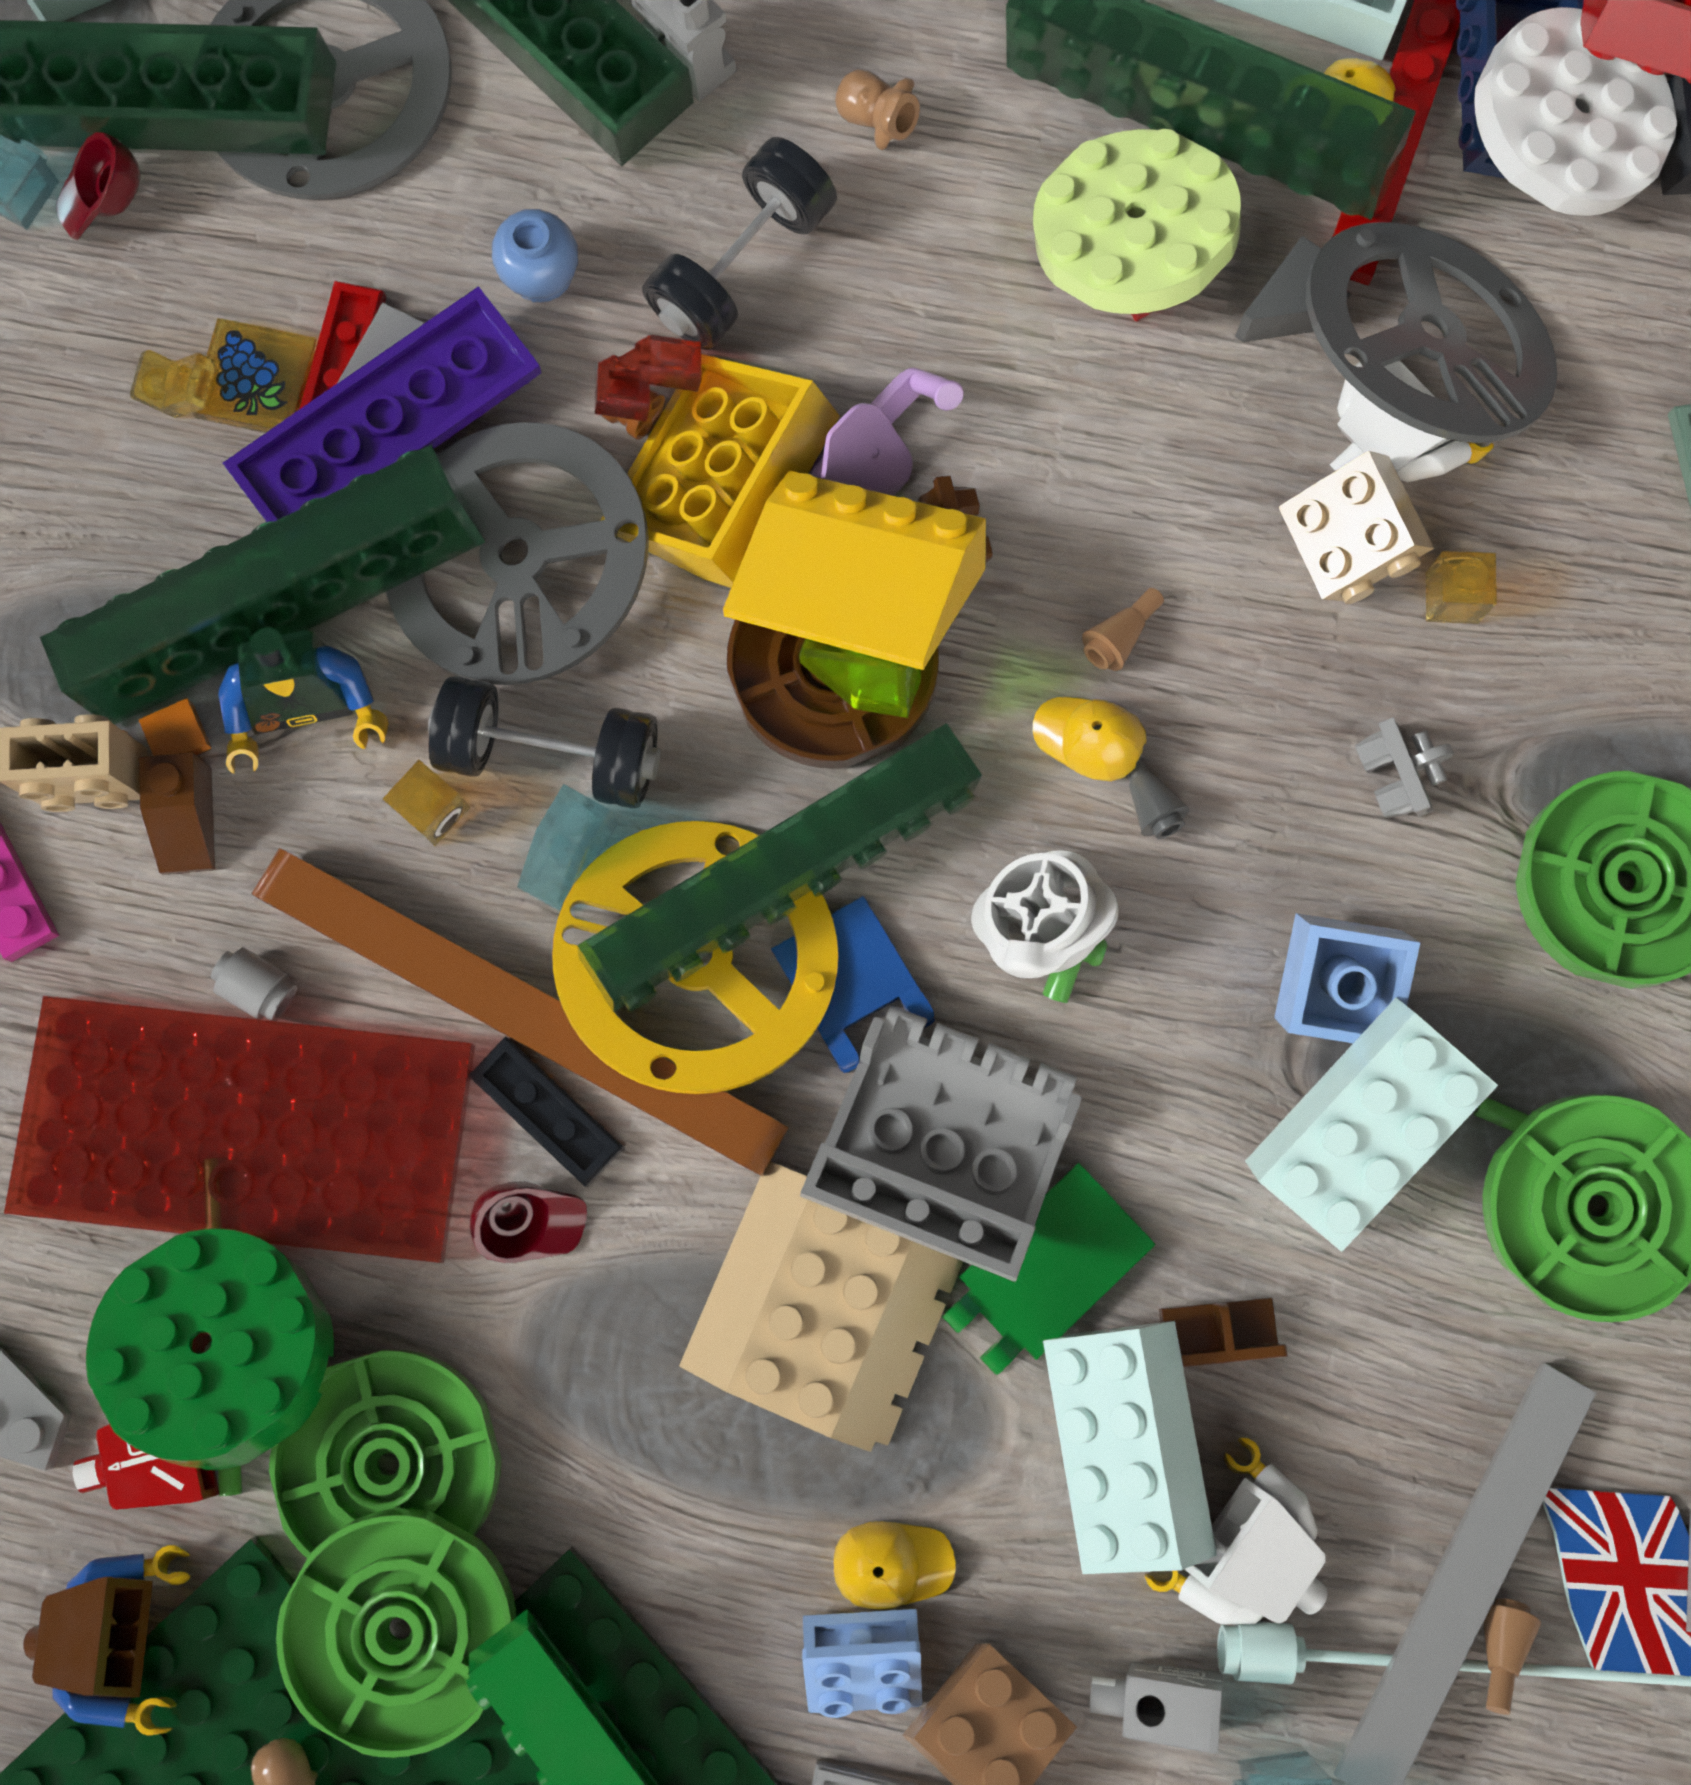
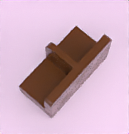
M1272 1298L1159 1309L1160 1322L1175 1321L1183 1367L1288 1356L1286 1344L1278 1343Z

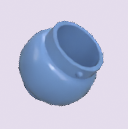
M524 209L510 215L498 227L492 241V263L501 282L515 294L533 303L549 302L560 297L569 288L578 266V245L569 226L557 215L541 209Z

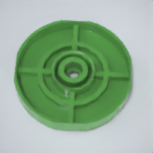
M1628 770L1613 771L1587 778L1573 785L1551 800L1533 819L1526 831L1515 881L1517 898L1525 922L1532 935L1550 957L1562 967L1577 976L1628 989L1657 986L1691 973V789L1680 783ZM1626 872L1633 878L1634 886L1630 891L1625 890L1620 885L1618 873Z
M1584 1094L1561 1098L1532 1111L1495 1151L1487 1170L1483 1188L1482 1209L1487 1236L1500 1264L1542 1303L1566 1315L1583 1320L1621 1322L1642 1318L1669 1306L1691 1282V1138L1659 1109L1630 1098L1604 1094ZM1594 1195L1602 1196L1607 1204L1605 1212L1600 1216H1592L1587 1210L1588 1202Z
M382 1350L327 1367L318 1390L322 1393V1396L310 1417L298 1431L272 1447L270 1452L269 1475L282 1528L300 1553L308 1558L315 1548L342 1526L365 1515L391 1509H418L433 1512L475 1536L487 1519L493 1506L501 1475V1455L488 1406L475 1386L463 1374L446 1362L433 1356L410 1350ZM385 1453H392L399 1460L398 1470L392 1475L384 1474L379 1468V1460Z
M391 1509L357 1518L335 1531L310 1553L280 1607L276 1643L279 1667L285 1686L301 1714L312 1726L362 1754L396 1758L413 1756L441 1747L465 1732L479 1719L484 1710L475 1701L466 1684V1679L469 1678V1653L517 1617L513 1592L500 1562L481 1539L433 1512L418 1509ZM393 1619H404L410 1625L411 1632L408 1637L399 1639L392 1635L390 1624Z

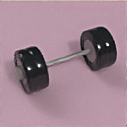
M781 137L768 139L746 163L742 171L743 182L752 198L763 210L708 273L691 259L673 253L658 265L656 271L646 279L642 286V292L647 303L662 323L674 334L700 349H712L722 339L724 333L736 322L738 318L737 307L728 292L717 281V278L765 222L771 217L786 229L797 234L806 235L819 225L823 217L830 212L837 201L835 186L825 170L810 154L787 139Z
M451 676L445 680L430 713L428 722L429 760L431 766L439 771L457 773L469 777L479 776L488 762L495 738L594 757L592 771V794L594 800L611 805L617 804L631 809L641 806L650 780H654L658 772L660 748H657V718L649 713L633 712L623 708H611L601 727L597 746H588L497 728L499 701L496 686L489 682L470 680L459 676Z

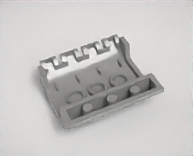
M891 1005L885 1020L875 1016L862 1045L858 1066L825 1143L821 1142L800 1192V1197L1016 1282L1057 1161L1082 1100V1096L1072 1093L1078 1077L1041 1063L1035 1080L1028 1078L1024 1075L1030 1058L989 1043L983 1060L973 1056L978 1038L937 1023L931 1040L922 1037L927 1022L926 1018Z

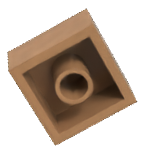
M975 1644L902 1736L953 1785H1033L1077 1726L990 1644Z

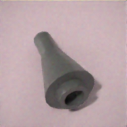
M1140 757L1136 763V768L1127 777L1130 781L1129 787L1141 833L1143 836L1155 835L1157 839H1164L1175 834L1185 825L1183 818L1188 814L1189 807L1152 771H1148Z

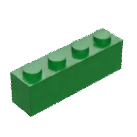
M528 1609L469 1653V1678L466 1679V1684L471 1695L482 1709L487 1710L491 1706L505 1723L501 1726V1730L512 1750L520 1757L528 1753L540 1769L536 1772L540 1785H659Z

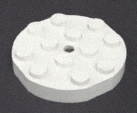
M1563 7L1547 9L1532 14L1520 21L1494 47L1475 87L1474 102L1477 126L1489 156L1512 185L1553 211L1576 216L1604 214L1632 200L1659 176L1676 137L1677 118L1674 100L1664 74L1653 75L1639 68L1636 63L1620 58L1603 60L1592 55L1587 48H1583L1580 25L1582 9Z

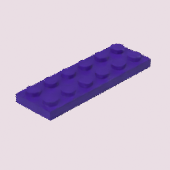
M478 286L228 458L222 464L287 550H290L542 374L541 368Z

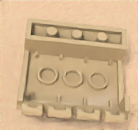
M770 1162L763 1176H760L679 1367L727 1393L829 1438L869 1452L872 1451L875 1441L888 1446L903 1408L892 1403L894 1395L898 1394L908 1398L925 1357L913 1351L915 1344L919 1341L929 1346L946 1305L934 1299L938 1289L951 1293L964 1261L800 1197V1192L807 1176Z

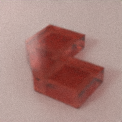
M649 335L636 342L634 349L619 357L615 354L599 362L595 376L594 414L647 422L650 410V385L698 392L702 379L701 342Z

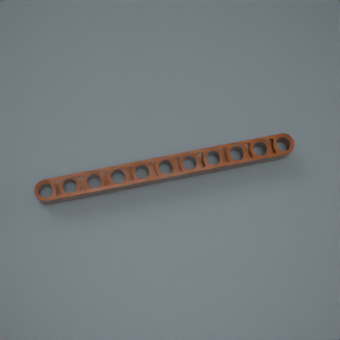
M278 848L251 895L760 1176H763L789 1129L779 1121L724 1091L704 1094L675 1093L655 1089L623 1076L606 1065L583 1043L571 1026L559 1000L281 848ZM661 1057L651 1064L650 1070L656 1078L665 1080L675 1074L676 1065Z

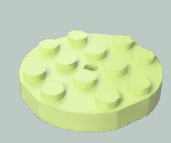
M1171 129L1128 130L1082 143L1042 183L1034 204L1033 228L1035 246L1041 267L1047 277L1055 286L1090 307L1111 313H1149L1176 306L1201 293L1233 258L1240 237L1241 199L1238 184L1232 171L1219 155Z

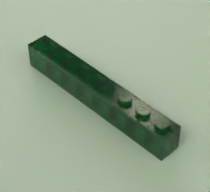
M945 723L578 944V958L613 1012L625 1005L629 1011H632L651 1000L657 994L654 987L672 976L676 982H679L697 972L704 965L701 958L718 948L723 953H727L744 943L751 936L748 930L765 919L769 925H772L791 914L797 908L794 903L797 899L811 891L815 897H818L831 890L841 882L842 877L840 873L856 863L860 869L875 863L887 853L884 846L900 836L905 842L914 839L931 826L932 823L929 819L946 809L948 814L951 815L967 806L976 797L973 792L982 774L951 728Z

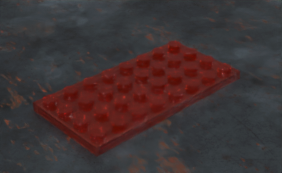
M43 996L4 1214L179 1234L202 1229H228L253 1235L269 1244L444 1263L471 1080L469 1075L472 1072L475 1045L469 1042Z

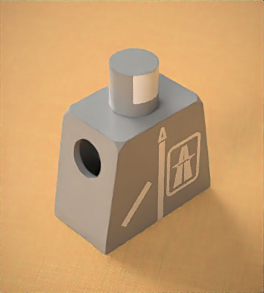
M1130 1663L1126 1680L1093 1676L1090 1713L1124 1717L1122 1736L1128 1739L1218 1754L1223 1674L1220 1671ZM1147 1695L1155 1696L1161 1700L1164 1706L1160 1709H1149L1142 1703L1141 1698Z

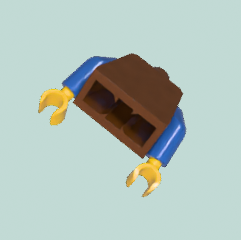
M168 1545L162 1547L157 1551L154 1558L145 1559L144 1553L96 1558L90 1561L67 1583L65 1590L46 1596L41 1605L39 1625L33 1626L28 1630L23 1641V1649L25 1655L34 1661L32 1672L34 1683L51 1687L53 1700L73 1721L124 1728L126 1722L135 1723L136 1728L147 1736L166 1733L172 1729L171 1727L155 1726L151 1720V1712L156 1705L159 1707H176L177 1704L173 1699L169 1697H156L147 1699L141 1704H132L130 1701L131 1698L140 1697L153 1586V1581H147L145 1577L156 1575L170 1585L179 1586L186 1583L191 1575L186 1572L168 1574L167 1568L170 1561L174 1558L191 1556L188 1552L178 1546Z

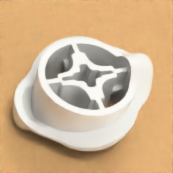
M1057 850L1023 856L1002 869L991 885L975 902L971 922L976 936L985 944L992 959L1002 970L1020 978H1038L1050 973L1067 970L1084 960L1095 946L1111 932L1116 924L1119 909L1115 894L1101 880L1094 866L1086 858L1074 852ZM1063 887H1080L1081 902L1071 903L1063 892ZM1009 923H1017L1021 927V932L1025 935L1024 941L1010 940Z

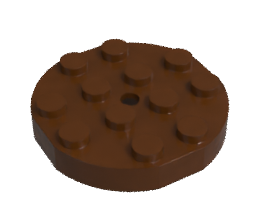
M739 620L734 621L728 640L727 672L749 729L767 747L779 755L807 766L828 769L847 768L896 749L909 738L924 719L931 705L937 684L939 666L938 647L924 670ZM830 657H837L843 662V669L839 673H827L823 669L825 660Z

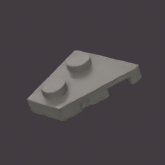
M0 1347V1457L44 1471L53 1469L72 1413L54 1395H49L43 1391L40 1380L25 1365L19 1366Z

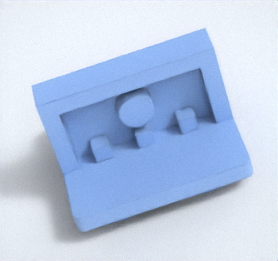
M917 1609L803 1616L804 1648L802 1649V1662L809 1713H820L826 1717L839 1718L847 1716L853 1711L878 1710L885 1714H900L906 1712L911 1707L922 1706L921 1652L918 1636Z

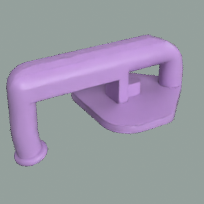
M915 367L906 369L896 376L870 404L860 403L853 406L829 430L825 440L824 452L814 462L808 474L895 496L911 475L912 457L908 448L892 426V423L920 394L933 398L936 406L942 410L947 411L956 408L963 399L964 391L962 386L956 381L948 380L942 376Z

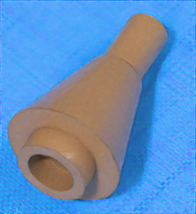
M1148 588L1130 608L1123 609L1085 631L1082 635V641L1085 646L1084 654L1094 666L1102 670H1121L1137 642L1145 622L1164 603L1162 594L1155 588Z
M1496 1599L1495 1605L1491 1606L1483 1622L1488 1669L1491 1671L1486 1708L1503 1715L1510 1714L1515 1678L1519 1676L1541 1626V1621L1530 1614L1531 1608L1528 1605L1512 1599Z

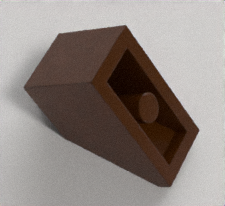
M193 752L139 757L140 810L159 873L170 875L215 870L212 768Z

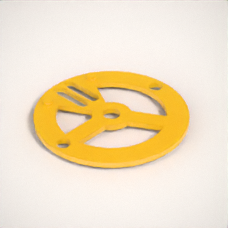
M706 821L674 822L651 827L624 838L599 855L583 871L568 893L557 919L552 948L553 974L561 1006L571 1026L583 1043L606 1065L627 1078L655 1089L687 1094L716 1093L739 1088L768 1076L793 1058L811 1039L829 1007L834 992L838 971L837 935L827 902L818 886L807 871L782 848L753 832L732 825ZM722 836H731L738 841L740 847L732 855H723L717 851L715 847L716 841ZM683 862H705L689 919L680 921L671 928L625 890L632 882L658 868ZM737 871L751 877L770 892L783 908L794 933L797 949V969L791 991L780 1010L731 965L733 958L732 944L726 932L721 928ZM585 904L646 920L651 924L652 929L645 935H638L574 918L570 912L575 905ZM576 928L638 944L645 952L640 959L632 960L567 943L563 939V934L568 929ZM691 941L705 943L712 952L710 962L701 968H691L685 965L680 957V951L685 944ZM661 965L665 976L676 986L690 991L708 989L754 1034L723 1048L702 1051L679 1050L654 1043L629 1028L613 1012L600 989L596 977ZM661 1057L671 1059L676 1065L675 1074L665 1080L656 1078L650 1070L651 1064L656 1059Z

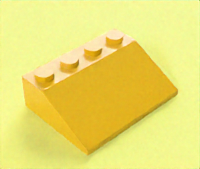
M696 353L627 473L638 492L645 511L648 527V552L704 580L729 588L732 587L767 499L788 471L809 473L825 445L829 430L840 418V415L813 380ZM633 523L623 525L619 529L617 537L627 542L633 541L638 535V526Z
M788 471L764 505L724 604V617L924 670L985 571L986 518L962 513L954 509H945L912 501L905 497H896L863 489L856 485H847L814 477L807 473Z

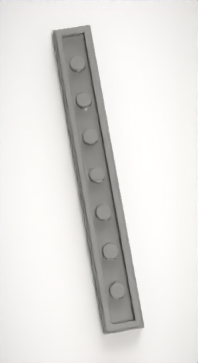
M1546 1363L1539 1365L1333 1773L1334 1776L1349 1785H1403L1597 1394L1596 1392Z

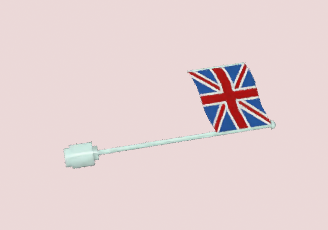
M1549 1488L1542 1504L1553 1530L1568 1608L1591 1668L1524 1663L1519 1675L1691 1686V1632L1686 1631L1689 1535L1681 1514L1671 1496ZM1258 1621L1256 1624L1221 1625L1218 1632L1217 1658L1220 1673L1233 1674L1235 1681L1293 1684L1296 1673L1304 1672L1306 1661L1388 1666L1393 1654L1306 1649L1303 1636H1296L1295 1629L1291 1623L1278 1624L1276 1622ZM1465 1659L1459 1670L1491 1673L1488 1669V1661Z

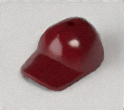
M96 132L86 139L79 149L72 170L56 202L57 216L66 232L74 240L78 241L97 215L109 217L124 212L137 193L141 180L138 162L132 152L114 137L106 133Z
M526 1181L496 1185L483 1192L473 1205L470 1214L472 1242L477 1252L484 1258L501 1263H517L568 1254L578 1246L582 1238L587 1219V1205L584 1199L577 1195L544 1189L537 1184ZM509 1203V1205L502 1207L503 1204Z

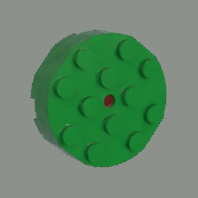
M202 1229L182 1233L172 1237L125 1267L104 1294L97 1307L88 1334L86 1347L88 1384L113 1432L134 1448L180 1466L203 1468L205 1470L234 1468L250 1463L298 1431L312 1414L322 1396V1393L318 1390L326 1371L328 1356L333 1357L334 1353L332 1320L306 1272L271 1244L253 1235L228 1229Z

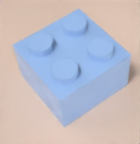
M1296 913L1274 1018L1288 1033L1354 1043L1395 998H1398L1407 1006L1421 942L1403 930Z

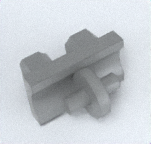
M1394 717L1378 723L1381 731L1370 735L1356 744L1355 747L1367 773L1395 763L1401 778L1400 781L1374 791L1384 817L1387 819L1412 812L1421 817L1434 812L1418 771L1426 770L1432 786L1445 782L1447 777L1441 762L1454 755L1451 745L1444 744L1434 747L1428 732L1423 731L1412 736L1419 753L1412 757Z

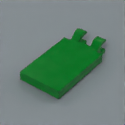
M1080 1163L1076 1164L1046 1193L1016 1282L970 1265L958 1277L969 1290L941 1316L956 1333L962 1331L979 1313L990 1322L1001 1334V1337L981 1355L980 1359L996 1375L1000 1374L1023 1349L1034 1360H1037L1045 1353L1044 1340L1061 1337L1156 1245Z

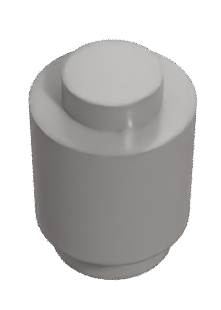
M245 947L240 948L235 953L230 951L224 953L211 973V979L216 981L213 992L258 1020L265 1017L272 1022L277 1021L287 1010L297 991V985L289 981L288 973Z

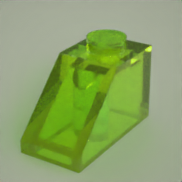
M806 638L799 653L800 663L854 709L908 718L921 682L920 669Z

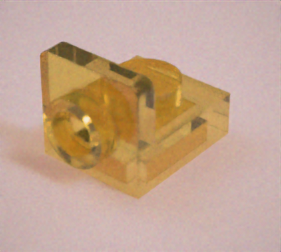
M152 350L143 351L140 354L130 397L173 418L202 410L205 406L217 361L199 352L173 361Z

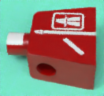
M110 1424L97 1430L96 1439L99 1454L75 1460L73 1464V1478L77 1490L83 1494L106 1487L109 1505L112 1510L194 1503L219 1495L215 1470L180 1466L144 1453L121 1439L113 1432Z

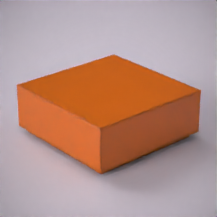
M188 698L138 719L153 756L190 752L199 755L212 749L194 704Z

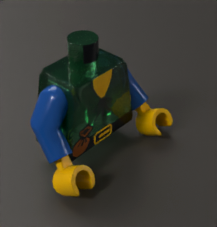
M263 628L254 633L249 642L241 643L237 647L238 663L229 666L218 693L225 733L231 734V740L228 742L226 750V766L232 774H235L234 756L238 754H246L252 758L253 771H256L258 768L259 747L257 742L247 735V731L251 729L257 735L353 715V710H355L358 718L353 739L357 746L362 749L367 747L368 733L365 728L377 731L381 742H385L389 725L388 718L379 710L371 708L370 704L374 702L360 664L354 656L327 646L315 632L309 630L281 635L276 629Z

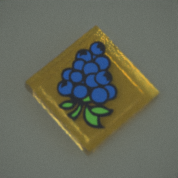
M217 318L190 412L196 419L264 433L268 432L299 410L318 341L310 336Z

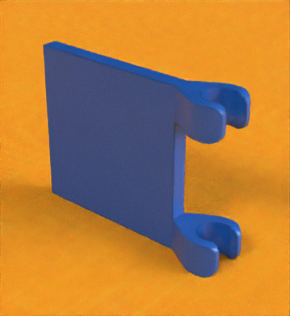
M864 896L831 914L837 935L838 971L829 1007L817 1028L843 1073H849L856 1069L860 1060L858 1053L844 1030L894 1001L900 999L906 1011L926 1018L925 1028L935 1022L934 1010L917 986ZM794 936L771 948L791 985H793L797 969V949Z

